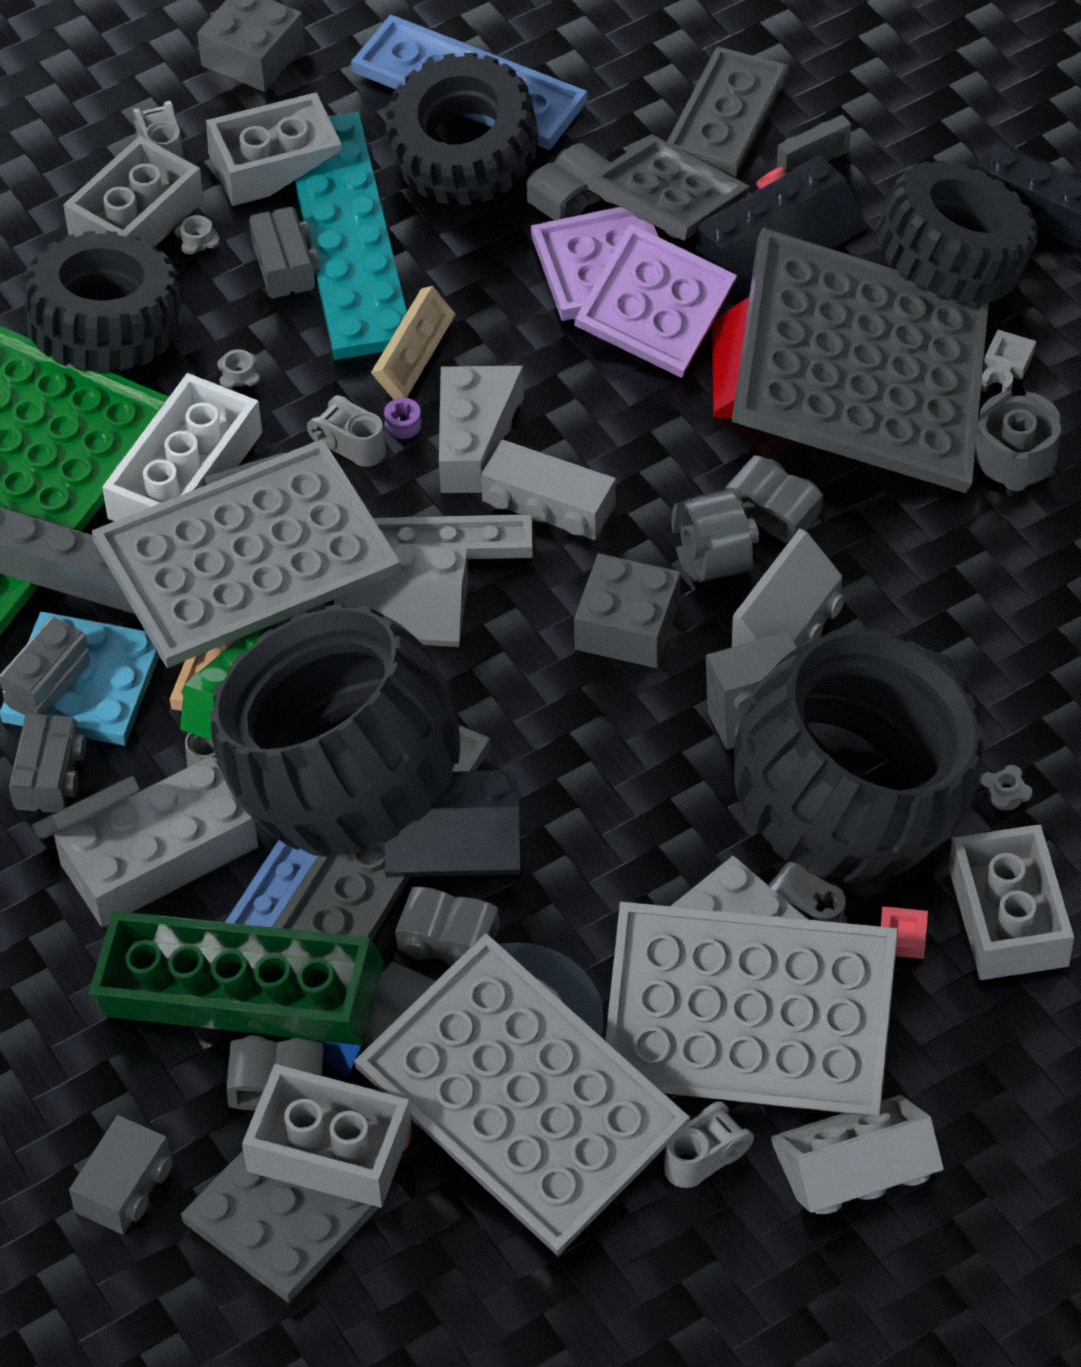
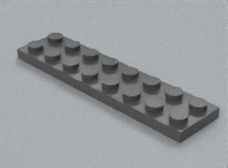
M459 725L460 759L458 764H454L453 771H477L491 748L490 737ZM383 841L365 847L364 851L355 854L329 853L328 857L318 856L273 928L370 937L373 940L411 877H386L385 843Z

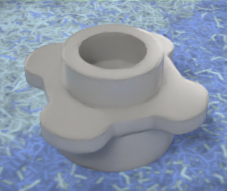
M200 215L190 216L184 219L181 225L175 229V236L180 238L183 243L181 247L184 253L194 254L205 250L207 247L214 248L219 244V236L213 234L212 222L209 219Z
M239 349L226 353L218 361V368L222 370L220 385L227 389L234 386L256 385L260 380L259 374L255 372V366L258 363L257 357L245 350Z
M1008 765L1000 772L994 774L987 772L982 775L981 786L988 790V800L995 808L1012 810L1018 807L1021 802H1026L1031 798L1032 788L1023 782L1021 778L1022 771L1019 767ZM1009 785L1010 788H1004L1002 786Z

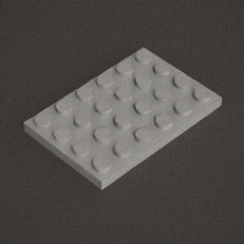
M323 439L92 530L93 542L167 668L399 573L401 565L400 560Z
M620 902L605 1041L663 1094L880 1116L898 929Z
M487 933L354 1060L355 1067L383 1093L409 1099L411 1119L557 1256L666 1147V1144L669 1141L671 1142L689 1124V1116Z

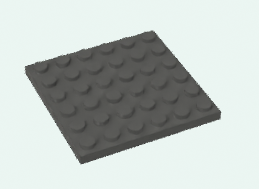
M763 228L757 240L732 422L966 493L972 484L989 302L981 305L971 302L966 305L959 304L956 300L950 298L946 301L937 298L935 293L928 290L924 292L916 288L917 284L911 280L906 281L899 275L898 270Z

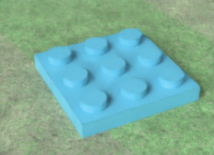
M40 612L29 641L35 634L40 633V628L50 617H56L86 634L87 649L91 659L89 665L46 715L50 718L53 715L74 717L77 720L80 735H85L86 739L125 746L160 656L146 631ZM5 702L3 703L0 710L2 722L23 726L25 715L9 708Z

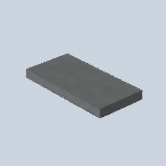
M716 47L667 143L736 178L788 75V65Z

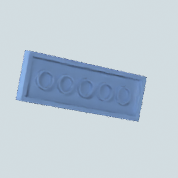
M391 14L352 60L353 73L396 89L399 84H406L404 78L414 69L418 72L423 69V63L431 59L434 62L442 60L445 54L454 53L455 57L464 56V52L477 53L478 58L482 59L485 55L498 59L500 66L505 63L516 70V75L523 78L528 86L539 131V143L537 146L547 150L553 147L587 103L586 90ZM477 113L459 114L489 127H492L495 123L494 119L486 115Z

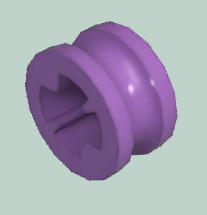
M398 398L389 402L385 407V427L391 436L406 439L415 436L420 431L422 425L421 410L415 401L408 398ZM399 416H405L406 421H401Z

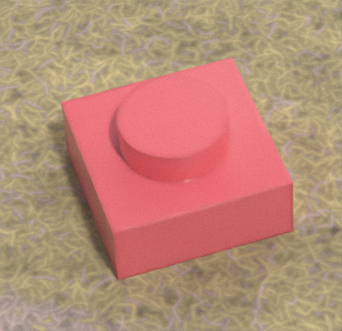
M892 907L882 908L881 927L898 929L896 956L924 959L928 911Z

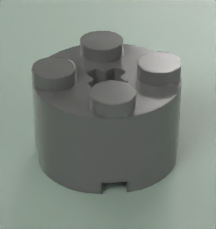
M1012 391L993 396L981 408L976 434L975 463L991 479L1003 483L1008 489L1013 491H1021L1028 485L1043 480L1053 471L1057 462L1061 436L1058 409L1045 397L1032 392H1026L1025 396H1012Z
M732 488L687 499L674 505L672 511L673 534L680 532L683 546L676 547L679 561L690 580L693 582L699 581V583L708 582L753 569L752 544L758 543L759 532L755 521L752 518H746L737 489Z

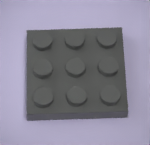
M653 136L590 175L587 189L600 195L605 201L617 204L632 212L638 219L658 226L665 230L668 235L685 241L696 233V225L747 197L750 186Z
M242 1151L181 1215L184 1224L290 1303L380 1207L247 1172L244 1152Z

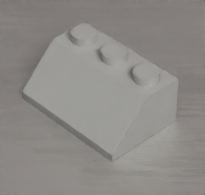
M799 528L734 613L732 647L785 631L789 632L796 647H799L803 643L821 636L823 625L829 617L834 619L840 612L844 603V596L841 595L842 575L806 531Z
M390 544L401 562L399 573L334 599V605H344L347 608H358L361 605L373 608L398 622L423 645L459 647L469 582L467 549Z
M902 1095L883 1100L880 1116L843 1113L771 1136L773 1147L797 1201L810 1213H831L840 1209L842 1202L858 1197L862 1200L874 1199L884 1195L886 1188L901 1183L904 1185H917L929 1180L930 1174L944 1170L931 1116Z

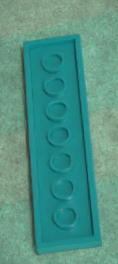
M359 112L328 116L342 144V150L294 180L303 221L306 220L310 232L311 243L309 248L316 249L319 259L320 271H316L315 275L334 360L384 352L407 313Z

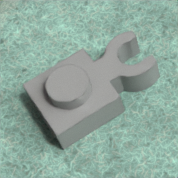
M997 330L984 359L983 369L986 370L982 374L981 391L986 392L988 386L995 382L1003 385L1002 392L1012 391L1013 378L1022 380L1034 355L1036 341Z

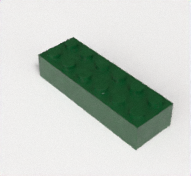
M113 911L89 995L106 1017L363 1046L385 961L370 937Z

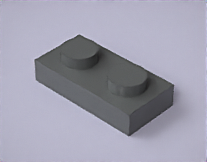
M841 115L778 144L777 168L783 167L786 173H789L819 155L828 162L849 152L851 123Z

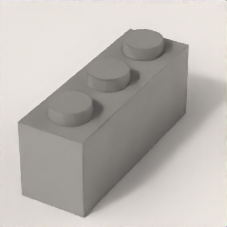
M501 440L481 474L482 501L490 503L496 508L507 509L521 515L532 514L533 521L545 522L565 529L571 534L582 535L594 540L598 537L616 505V478L505 440Z

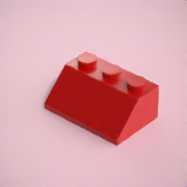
M749 297L716 318L712 324L713 418H732Z

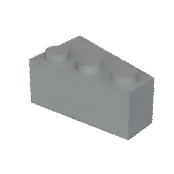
M523 366L441 367L439 430L441 493H482L481 474L501 440H503L505 435H508L514 413L524 399Z

